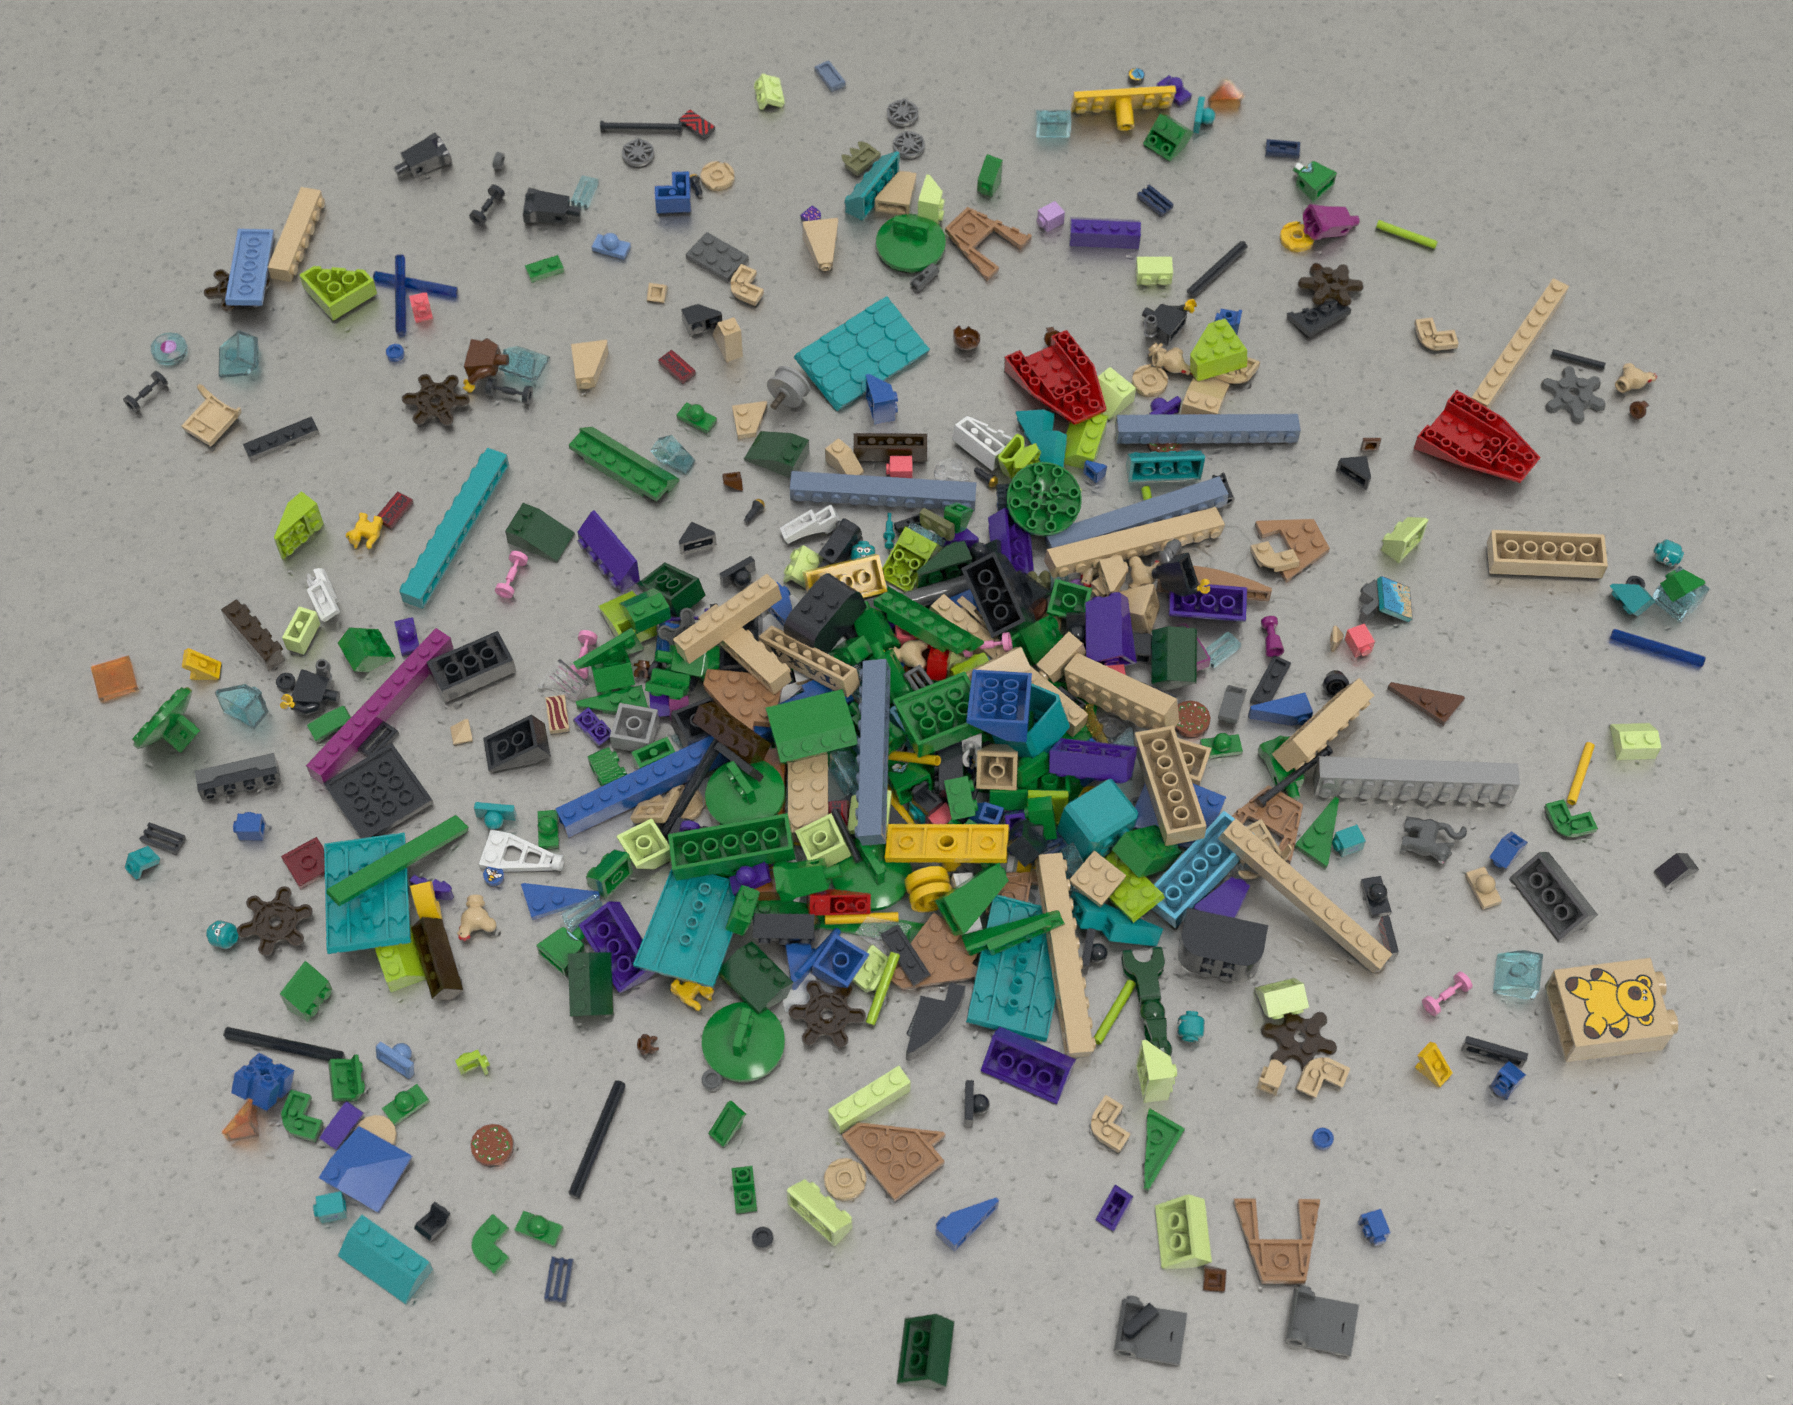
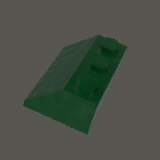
M1166 626L1152 630L1151 684L1164 691L1196 684L1197 629Z
M753 941L739 948L723 964L719 972V976L758 1015L787 998L794 983Z
M569 953L570 1016L614 1015L612 953Z
M939 1314L905 1318L896 1384L927 1389L947 1387L955 1321Z

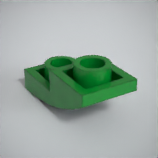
M341 706L320 716L307 726L315 741L320 742L334 731L338 732L351 716L346 707Z
M753 1165L731 1168L736 1214L757 1211Z

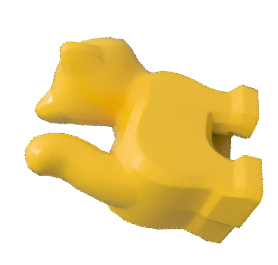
M360 512L359 520L356 522L354 529L346 533L349 543L353 544L356 549L361 541V537L368 539L366 548L371 549L380 536V530L383 526L381 517L374 516L373 521L370 522L367 520L368 515Z
M678 979L671 984V993L678 996L684 1004L695 1008L696 1011L701 1010L700 1003L694 1000L698 993L712 1001L711 997L714 994V988L689 981H684L685 983L681 985Z

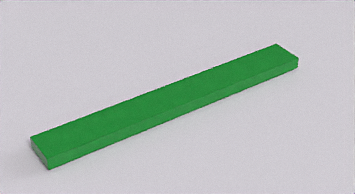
M454 815L327 889L326 894L340 907L468 832L469 827L457 815Z

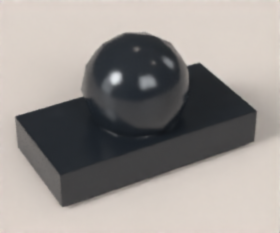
M995 539L986 544L981 542L974 543L969 551L972 563L994 551L1001 553V541Z
M749 556L721 572L720 584L723 588L733 583L738 587H747L752 581L750 573L756 571L754 558Z
M1066 612L1067 633L1070 632L1081 641L1086 650V612Z
M1381 876L1361 879V886L1371 918L1391 915L1392 911L1387 897V888L1383 884Z
M1087 929L1082 955L1083 968L1081 973L1083 974L1088 973L1090 960L1094 963H1101L1108 956V951L1103 944H1093L1096 929Z
M974 1080L965 1081L964 1126L972 1128L973 1112L978 1115L984 1114L990 1107V1101L983 1094L974 1095Z

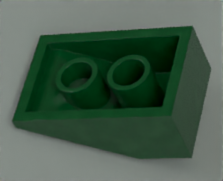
M760 431L745 455L744 460L791 479V472L799 471L810 452L809 439L793 433Z
M522 503L505 530L508 544L558 563L575 535V532L542 510L526 503Z
M965 541L953 542L947 545L917 571L916 589L964 575L961 568L972 563V557Z
M666 562L637 583L638 587L644 592L652 588L660 591L669 605L671 614L676 617L680 616L682 609H690L706 596L698 577Z

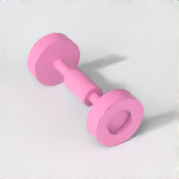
M511 551L509 555V560L514 565L510 567L507 574L506 584L498 583L496 585V594L503 598L509 599L513 597L515 591L509 584L513 582L517 573V565L525 566L527 564L528 557L520 551Z
M589 630L579 632L578 640L584 644L581 647L579 658L588 654V645L596 644L598 636L594 632ZM575 665L570 666L569 675L573 678L586 679L588 677L589 670L587 668L577 670Z
M1009 632L1002 633V641H984V644L978 648L982 650L1003 645L1004 651L1007 652L1012 649L1011 635ZM965 649L963 651L964 656L971 657L973 651L969 652Z
M1461 971L1453 976L1456 985L1448 987L1439 994V998L1436 1000L1429 995L1422 999V1005L1430 1015L1436 1016L1439 1014L1441 1008L1438 1003L1451 997L1456 989L1460 988L1462 991L1468 992L1473 987L1471 980L1465 973Z

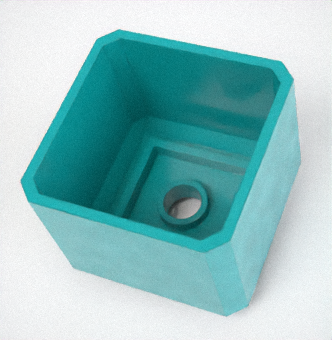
M1032 683L1030 711L1034 713V727L1027 733V742L1006 741L992 735L995 744H1007L1017 751L1018 756L1021 758L1025 756L1034 758L1043 751L1048 753L1070 728L1069 720L1059 694Z
M1108 779L1070 802L1064 808L1057 831L1080 861L1084 863L1094 851L1102 857L1106 856L1125 832L1132 831L1137 820L1138 811L1112 779Z

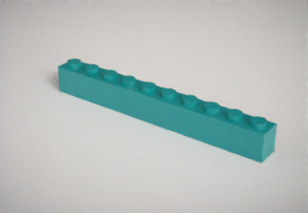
M487 447L485 452L479 456L476 467L471 469L470 476L462 484L459 495L454 497L452 506L445 512L442 523L437 525L435 534L432 539L428 540L425 551L419 555L417 564L410 570L406 582L402 583L399 592L403 602L421 609L424 608L509 466L507 454Z

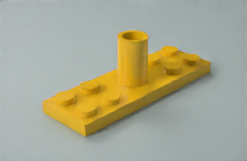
M1175 86L1075 91L1071 102V113L1082 114L1090 111L1099 113L1106 110H1116L1117 129L1128 131L1134 128L1133 109L1143 108L1144 110H1149L1156 107L1161 109L1171 107L1176 88Z
M888 824L885 861L941 863V866L948 872L955 871L957 867H960L961 863H1007L1009 824Z

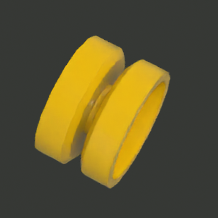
M930 866L921 868L906 877L905 887L909 894L912 910L920 913L939 910L935 900L952 890V886L949 884L948 871L944 867Z

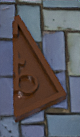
M1391 682L1387 688L1442 726L1448 722L1465 700V697L1462 695Z

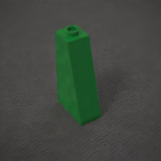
M999 863L989 865L935 900L954 936L965 934L1009 881L1005 869Z

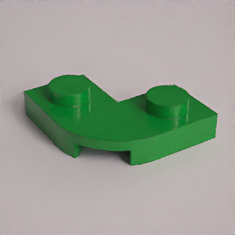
M1564 799L1547 803L1544 806L1553 828L1563 836L1579 837L1594 833L1598 829L1590 811L1572 816Z
M291 1089L281 1112L283 1125L291 1135L316 1142L323 1126V1121L305 1115L312 1097L309 1094Z
M492 1214L475 1232L471 1246L475 1258L492 1274L496 1275L510 1260L509 1256L496 1246V1243L509 1231V1227Z

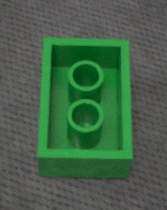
M1156 824L1125 832L1112 849L1138 878L1168 870L1182 853L1177 844L1165 846L1160 828Z

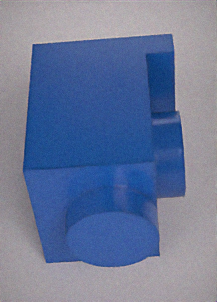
M1221 308L1220 313H1216L1215 321L1226 319L1235 333L1238 334L1242 310L1233 311Z
M1381 1209L1361 1214L1357 1221L1359 1225L1363 1224L1364 1236L1369 1238L1370 1243H1374V1246L1384 1244L1391 1233Z

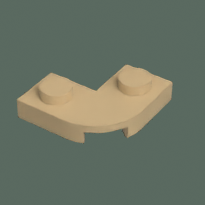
M741 264L731 279V292L739 300L756 306L764 294V289L751 284L757 276V270Z
M1433 318L1415 319L1414 325L1419 341L1425 347L1432 350L1458 348L1459 343L1455 330L1437 332Z
M1247 357V367L1221 374L1214 378L1232 384L1244 383L1251 379L1258 370L1260 361Z
M1269 541L1251 545L1250 551L1260 567L1274 568V572L1299 567L1300 561L1293 549L1275 553Z
M961 596L957 600L961 609L988 630L977 608Z
M1326 1057L1313 1059L1305 1065L1295 1089L1316 1098L1323 1080L1342 1088L1350 1068Z
M1105 1095L1093 1113L1091 1129L1094 1136L1100 1142L1120 1153L1130 1138L1131 1133L1114 1124L1123 1109V1105Z

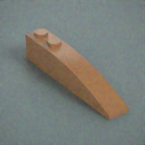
M1193 566L1199 584L1202 579H1208L1211 585L1247 587V600H1270L1272 588L1233 573ZM1157 579L1156 592L1169 593V591L1162 588L1160 579Z

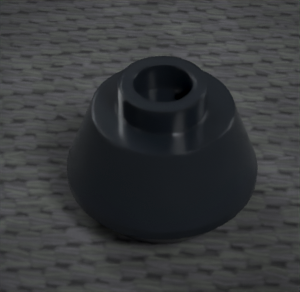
M1338 670L1327 673L1323 681V689L1331 695H1336L1349 685L1348 678Z

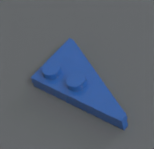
M528 883L521 884L532 921L600 899L598 891Z

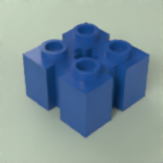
M258 1053L249 1061V1065L242 1066L234 1073L231 1093L244 1100L250 1098L253 1100L252 1104L267 1111L277 1102V1097L282 1098L291 1090L295 1070L281 1063L275 1065L273 1064V1059Z

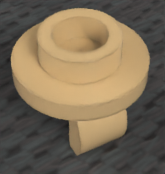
M1155 342L1148 348L1150 352L1147 355L1153 356L1155 351H1163L1164 353L1167 351L1161 348L1162 343L1157 344Z

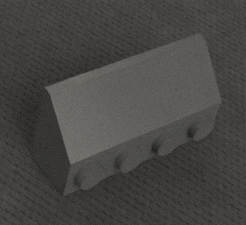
M1538 852L1510 877L1559 941L1584 928L1598 916L1597 912L1549 852Z

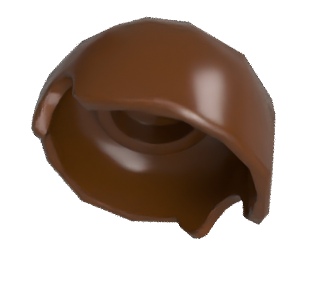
M957 326L953 330V341L960 350H973L980 344V334L977 330L971 329L970 326H967L965 329Z

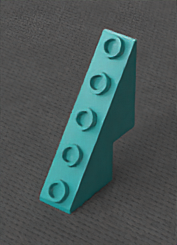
M1046 410L1016 411L1017 421L1023 427L1024 435L1030 440L1031 444L1036 443L1038 449L1041 450L1039 461L1054 463L1064 468L1067 434L1053 431L1054 414Z
M1075 891L1072 892L1070 897L1073 900L1072 917L1076 919V923L1080 928L1101 930L1107 939L1112 942L1148 946L1158 945L1163 928L1140 918L1133 923L1121 910L1103 904L1100 908L1085 895Z

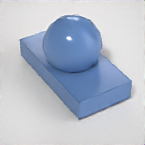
M614 233L598 234L592 245V251L625 260L631 248V243L619 240Z
M381 1041L376 1046V1058L406 1078L410 1079L414 1075V1062L410 1061L412 1051L407 1044L398 1043L393 1048H390Z

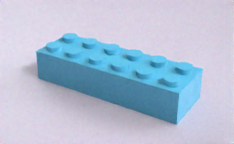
M1225 811L1206 829L1205 838L1196 840L1154 884L1163 893L1165 898L1155 905L1152 910L1174 928H1177L1184 921L1187 908L1194 909L1195 905L1204 899L1241 860L1239 856L1218 839L1235 819Z

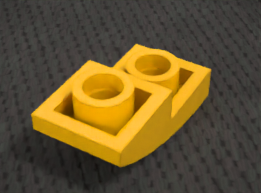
M432 881L410 886L419 919L422 917L442 919L439 901H436Z

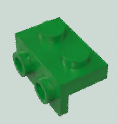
M653 668L651 680L645 684V691L651 692L650 694L654 696H662L663 694L668 695L671 699L680 700L689 693L691 675Z
M968 776L945 780L944 785L951 819L956 820L976 816L975 812L978 811L977 800H972L971 792L974 791L973 781L968 780Z
M354 1054L351 1059H330L328 1067L332 1102L357 1101L365 1091V1083L361 1080L363 1065L359 1061V1055Z

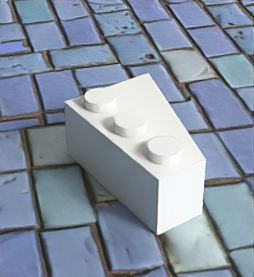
M969 416L955 424L952 437L954 442L992 471L1000 466L998 456L1012 439V437L1005 435L1004 431H995L988 428V424Z

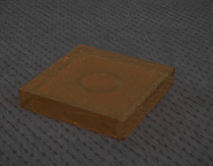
M129 655L91 667L100 702L139 690Z

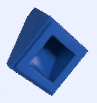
M1089 460L1085 461L1083 473L1094 483L1099 482L1106 476V465Z

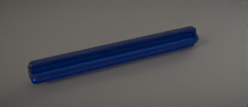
M403 254L395 256V331L398 335L406 333L405 257Z
M375 271L373 274V280L376 282L451 297H457L458 288L455 286Z
M1613 629L1610 635L1612 640L1702 667L1706 660L1705 656L1618 629Z

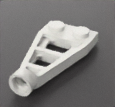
M490 830L479 867L483 869L487 867L502 869L503 872L561 871L564 865V855L551 853L513 834ZM508 846H514L522 851L519 860H504ZM528 852L541 855L539 863H526Z

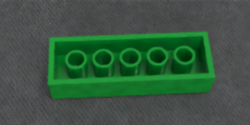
M788 813L668 834L672 871L676 881L735 871L746 865L754 867L762 862H766L769 865L778 861L796 860Z

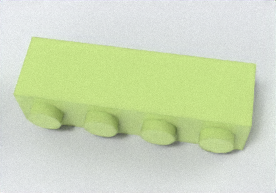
M897 1066L828 1109L829 1120L841 1135L858 1122H862L910 1092L911 1082L901 1067Z

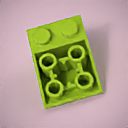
M302 491L287 503L274 536V541L282 560L291 555L299 545L305 543L324 524L318 504Z
M905 526L882 568L885 580L906 592L914 590L917 586V571L939 553L942 547Z
M633 591L598 606L615 637L632 628L619 603L636 596ZM656 626L636 634L640 642L656 636L657 628Z

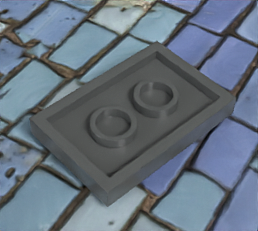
M708 232L686 253V259L726 282L732 279L741 264L745 265L749 261L747 254Z

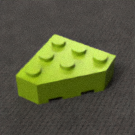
M313 266L299 274L304 290L333 321L377 294L374 280L364 269L348 271L346 268L332 267V269H322L321 266Z
M1226 319L1209 323L1190 354V371L1197 382L1247 367L1248 350Z

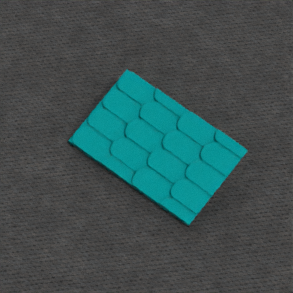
M885 296L865 308L864 311L848 319L842 325L801 349L795 354L794 359L838 412L866 394L865 374H871L886 381L926 355L930 348L924 343L918 333L913 330V327L902 316L888 296Z
M405 832L324 843L327 954L411 943L408 867L340 907L326 894L327 889L406 844Z
M671 868L633 967L714 988L733 936V932L726 930L727 921L735 899L730 879L712 874L676 881Z
M997 895L991 902L986 928L1043 914L1042 906ZM1046 933L993 956L989 949L980 953L966 1019L967 1023L977 1024L994 1030L1000 1026L1026 1038L1037 1039L1042 1042L1047 1041L1056 996Z

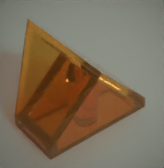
M1228 78L1221 80L1208 96V100L1244 98V94Z
M248 1099L221 1132L227 1141L231 1142L259 1136L257 1108L252 1104L253 1101L251 1099Z

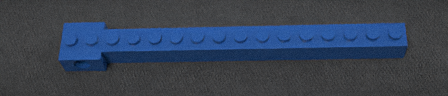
M812 680L801 685L802 693L779 704L834 690ZM852 695L848 698L845 696L848 706L854 702ZM754 727V732L769 743L773 742L770 727ZM706 737L555 808L560 823L564 824L568 838L637 806L640 802L650 800L688 782L714 737ZM719 752L708 772L726 764L730 760Z

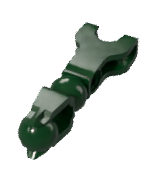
M1153 947L1151 960L1147 962H1139L1135 959L1132 950H1123L1121 957L1123 974L1127 979L1136 983L1140 1005L1139 1015L1144 1022V1038L1171 1057L1172 1046L1167 1040V1019L1165 1017V1008L1161 1003L1158 980L1164 972L1165 958L1162 947Z

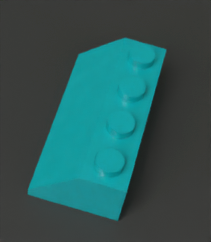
M896 151L883 155L878 161L874 162L871 170L863 176V180L859 184L857 183L853 192L845 198L846 213L862 221L875 206L876 196L899 172V152Z
M1194 450L1127 453L1126 469L1128 482L1201 479L1205 455L1202 451Z
M363 1214L348 1230L338 1253L340 1259L405 1305L434 1270L427 1259Z

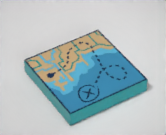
M1383 576L1377 578L1380 611L1406 622L1413 620L1410 587Z

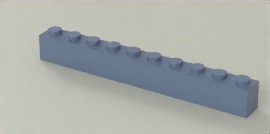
M1298 414L1117 415L1115 422L1117 444L1298 442L1301 432Z
M792 471L790 500L943 510L945 506L958 502L975 511L977 482Z
M1219 476L1073 523L1068 529L1059 534L1045 536V543L1048 549L1213 507L1220 508L1227 504L1228 492Z
M886 659L863 661V669H860L862 686L859 687V693L862 703H859L861 720L858 721V728L861 732V737L858 738L860 755H857V764L860 769L856 775L859 790H856L858 808L855 809L856 820H858V826H855V837L859 839L862 846L886 844L891 668Z

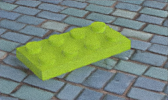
M1114 851L1104 857L1126 875V878L1108 899L1133 923L1165 898L1163 893L1145 876L1138 878Z

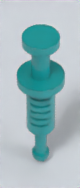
M889 512L887 514L886 532L883 534V538L887 540L884 544L886 549L894 547L892 540L895 539L893 522L891 521L892 514Z

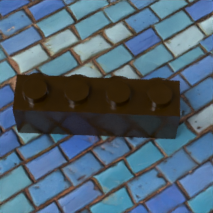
M854 433L853 453L858 461H890V456H912V461H927V434Z
M236 599L221 609L226 623L268 671L285 661L281 652L283 648L278 641L274 642L271 639L272 635L266 628L262 629L261 622L256 616L252 617L249 614L251 612L245 603L241 604Z
M715 702L699 705L692 721L749 764L764 761L771 746V743Z
M422 917L411 927L431 998L452 1000L463 991V986L443 920Z

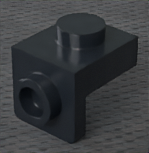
M927 781L913 788L911 792L912 804L928 817L943 806V801L929 790Z
M433 1202L430 1211L415 1223L414 1230L429 1241H432L447 1228L451 1213L444 1206Z

